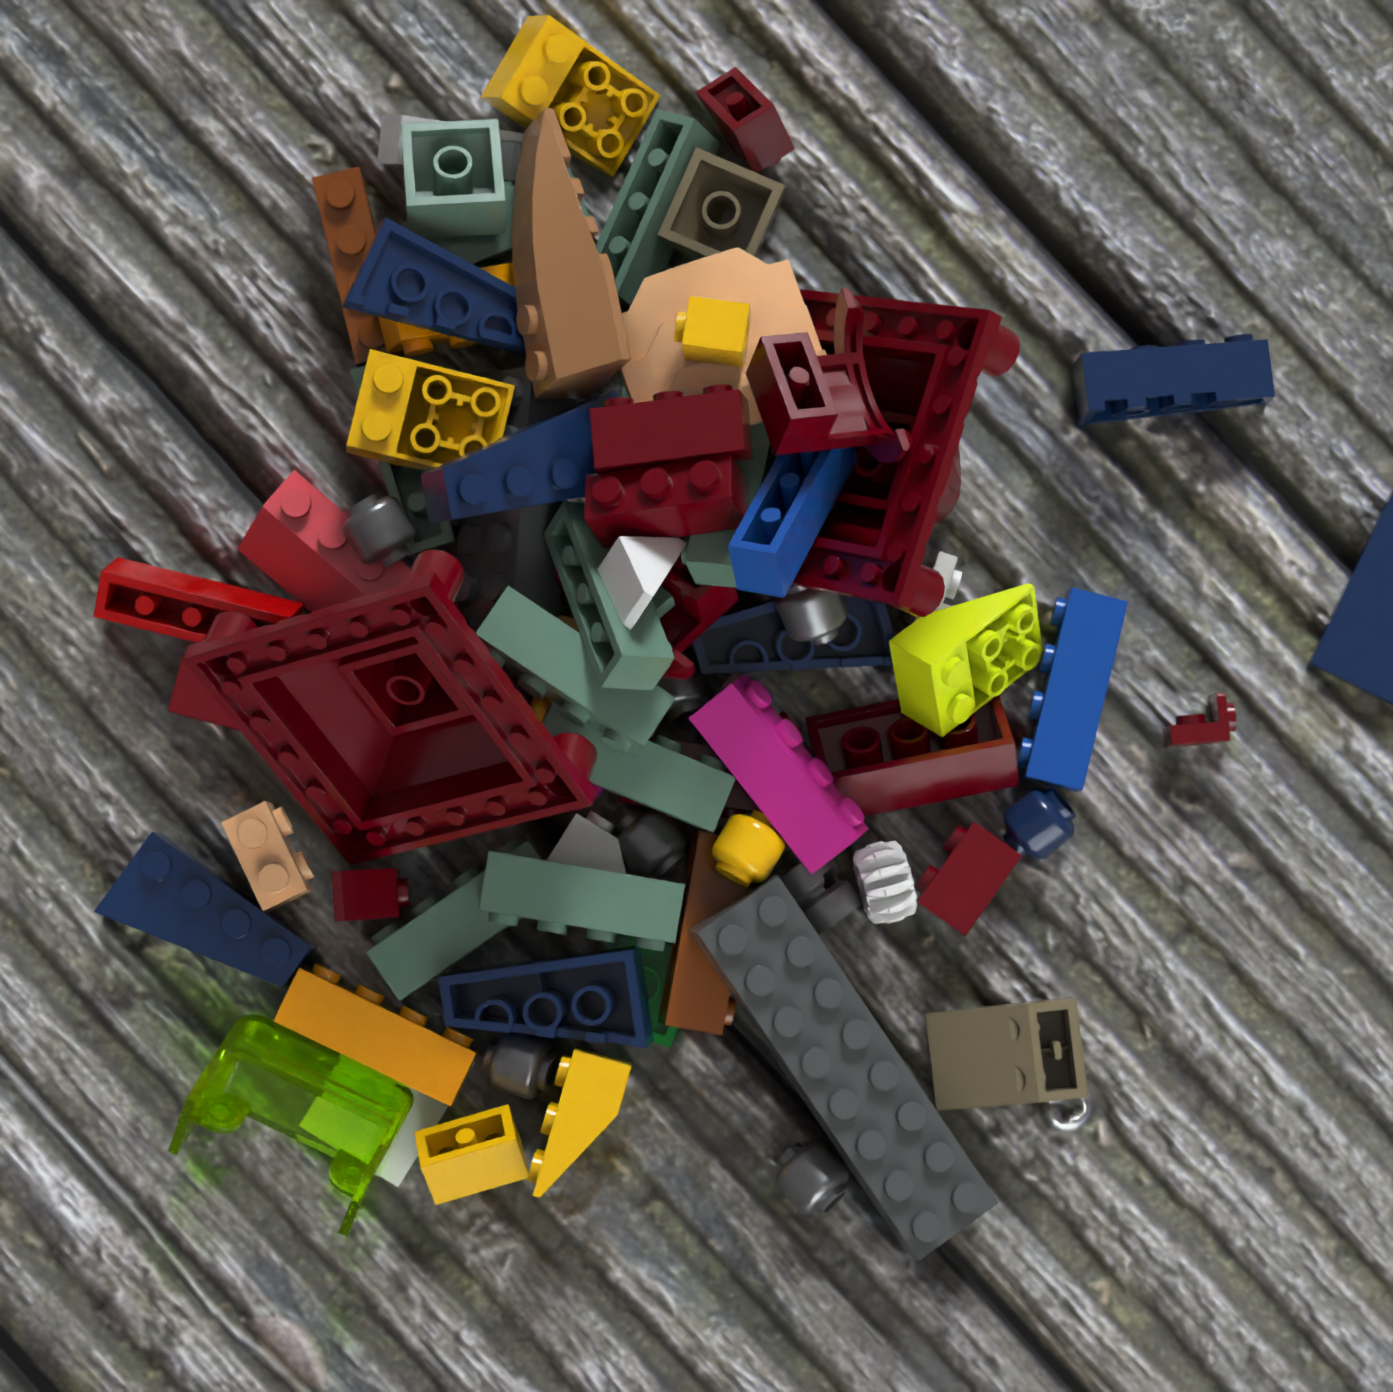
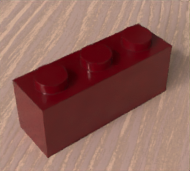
M718 384L703 388V394L683 396V392L664 391L654 394L653 401L634 403V399L627 397L612 398L604 401V407L589 409L594 468L599 473L731 453L736 462L753 460L748 400L739 389L733 390L732 385Z
M731 453L586 475L584 519L604 548L612 547L619 536L677 538L737 529L749 508V483Z

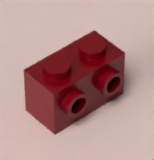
M976 822L969 823L966 829L959 824L956 826L942 846V849L948 853L938 869L930 864L914 886L915 890L920 892L916 899L917 904L961 936L967 935L1022 857L1021 854Z

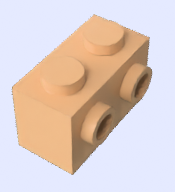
M264 801L221 822L262 911H272L314 891L309 879L314 878L315 874L303 851L296 853L288 837L294 833V830L282 807L275 809L273 803Z

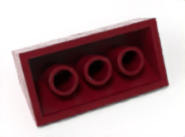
M999 695L992 698L965 722L959 724L944 737L937 735L901 713L899 699L805 717L813 759L818 758L825 763L833 775L832 783L844 798L849 797L859 806L864 817L1019 786L1015 742Z

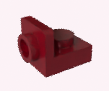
M1226 692L1214 693L1209 696L1211 721L1209 723H1205V714L1176 716V725L1163 728L1165 748L1219 744L1230 741V732L1236 731L1237 721L1234 703H1227Z

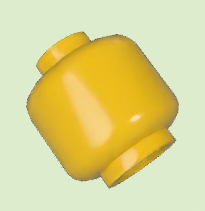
M753 810L750 816L734 814L728 819L713 845L712 855L718 862L715 869L726 878L744 887H749L751 882L763 883L768 879L782 855L785 842L775 832L776 829L763 813Z

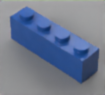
M855 447L777 455L728 544L738 590L785 598L857 461Z
M1073 587L1066 591L1064 598L1056 597L1051 613L1050 625L1057 626L1053 645L1046 643L1044 645L1038 672L1046 673L1042 692L1033 691L1027 713V719L1035 721L1030 739L1022 737L1016 758L1017 766L1023 767L1021 779L1073 792L1083 790L1128 601Z

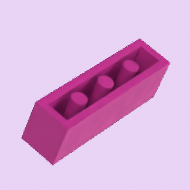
M744 674L691 715L689 720L812 875L855 842L869 828L863 822L864 815L859 806L849 797L844 798L832 783L833 775L825 763L818 758L813 759L802 745L803 739L796 726L789 720L782 719L772 707V699L766 688L757 680H751L747 674Z

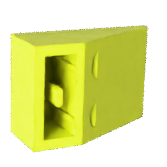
M1028 583L934 611L925 617L918 618L889 640L901 713L937 735L944 737L959 724L965 722L992 698L1000 695L1005 688L1019 677L1033 669L1040 662L1043 651L1034 586Z

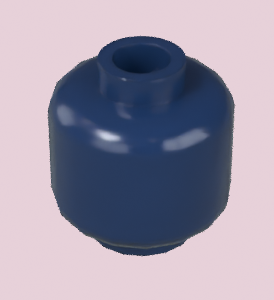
M1031 788L1004 812L1003 820L1008 831L1003 835V838L1022 857L1029 853L1034 858L1046 859L1073 836L1075 829L1072 820L1076 817V813L1055 789L1049 788L1045 791L1041 788Z

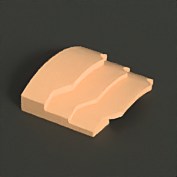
M738 247L644 278L629 310L622 313L631 360L619 372L628 397L634 399V403L653 401V395L659 392L680 391L683 392V396L703 394V388L707 386L727 384L732 385L733 390L739 389L748 400L750 426H753L763 421L745 373L761 336L808 332L816 356L827 355L826 351L821 348L789 259L766 264ZM689 296L750 304L751 326L744 368L684 360L682 343L674 341L677 314L678 312H687Z

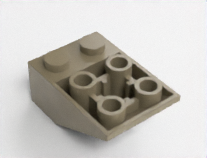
M1064 997L925 1013L937 1111L1042 1103L1088 1097L1076 998Z

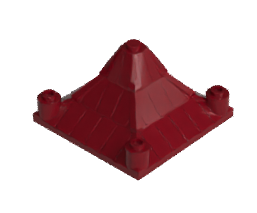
M799 289L804 304L807 305L822 350H825L827 355L835 354L834 318L839 293ZM854 295L864 312L863 356L875 402L891 430L894 432L895 429H905L911 434L913 443L904 457L895 463L879 462L870 455L865 446L855 447L857 461L791 585L887 603L913 616L925 617L933 613L940 605L945 590L944 580L940 573L922 564L926 551L925 545L930 538L933 526L953 511L960 496L962 482L958 445L965 426L964 420L969 413L977 388L978 376L981 372L989 376H1000L1007 372L1015 364L1019 355V338L1014 331L1000 324L1002 317L991 310Z
M426 550L418 554L403 585L383 590L381 593H372L352 599L344 604H335L315 610L310 614H302L278 621L277 624L257 627L245 614L232 611L222 612L214 618L204 640L189 645L182 658L349 865L592 806L597 792L589 781L597 761L595 746L584 736L577 733H560L552 737L543 723L536 718L535 712L520 692L513 687L512 681L498 662L490 656L489 650L469 626L461 606L455 601L464 580V569L454 556L444 551Z

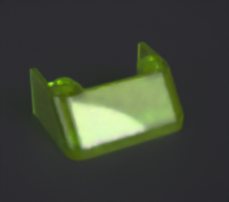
M256 1014L245 1015L235 1022L188 1094L168 1152L177 1155L196 1124L215 1133L228 1134L237 1131L245 1119L250 1117L334 1158L328 1171L329 1181L338 1192L352 1198L338 1232L347 1237L382 1173L414 1103V1097L411 1090L401 1082L288 1029L267 1017Z

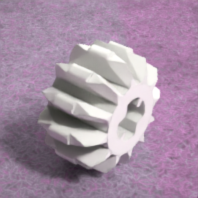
M880 841L868 844L865 848L855 851L853 870L859 895L863 902L864 911L867 912L868 919L874 924L885 922L890 924L915 914L917 909L915 883L902 846L896 841Z

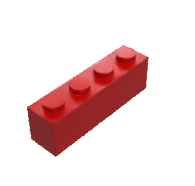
M117 557L101 570L93 617L198 643L204 640L214 618L222 612L232 611L245 614L257 627H262L302 615L304 603Z

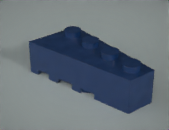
M1252 334L1229 336L1224 338V343L1205 344V340L1198 339L1180 342L1176 346L1170 347L1145 345L1129 350L1081 353L1070 369L1077 426L1265 405L1275 397L1268 339L1253 340Z
M617 390L592 396L528 427L499 438V440L484 447L473 450L420 474L429 524L585 498L586 475L599 473L594 468L589 409L604 407L605 400L618 398Z
M841 595L847 609V617L843 624L837 628L838 635L831 641L821 645H812L810 641H796L788 635L776 609L775 598L724 613L691 643V647L701 674L877 665L889 666L893 665L889 640L895 637L885 603Z
M151 832L94 910L95 913L281 987L289 986L292 983L299 967L305 965L318 947L270 911H262L259 903L162 833Z
M628 946L451 971L438 977L445 1026L504 1033H524L548 1038L585 1040V1042L623 1044L639 1048H648L654 1042L640 947Z

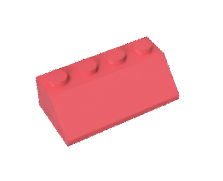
M295 470L262 506L237 548L298 602L304 603V607L311 613L315 610L335 604H344L352 599L372 593H381L383 590L403 585L411 570L401 560L388 568L384 567L381 560L372 565L363 564L343 534L342 528L348 519L345 512Z

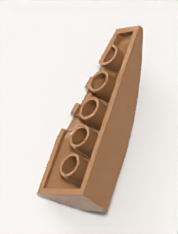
M544 108L526 128L516 173L512 215V263L518 310L516 324L519 333L523 335L527 355L525 369L528 379L532 381L535 399L589 398L631 360L612 266L607 254H599L597 252L593 238H596L599 230L594 217L584 216L580 202L585 193L580 179L572 178L568 173L567 168L570 165L571 155L553 108Z

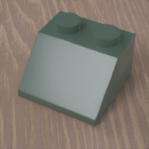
M499 119L401 124L408 230L423 238L506 234L505 190Z

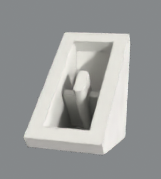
M619 536L597 570L624 626L630 630L633 628L686 546V542L680 538Z

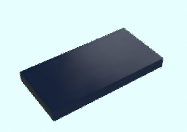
M1393 491L1390 492L1307 663L1392 706Z

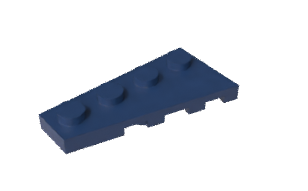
M385 218L380 223L342 307L527 356L523 335L519 333L516 324L518 310L514 286L388 218Z

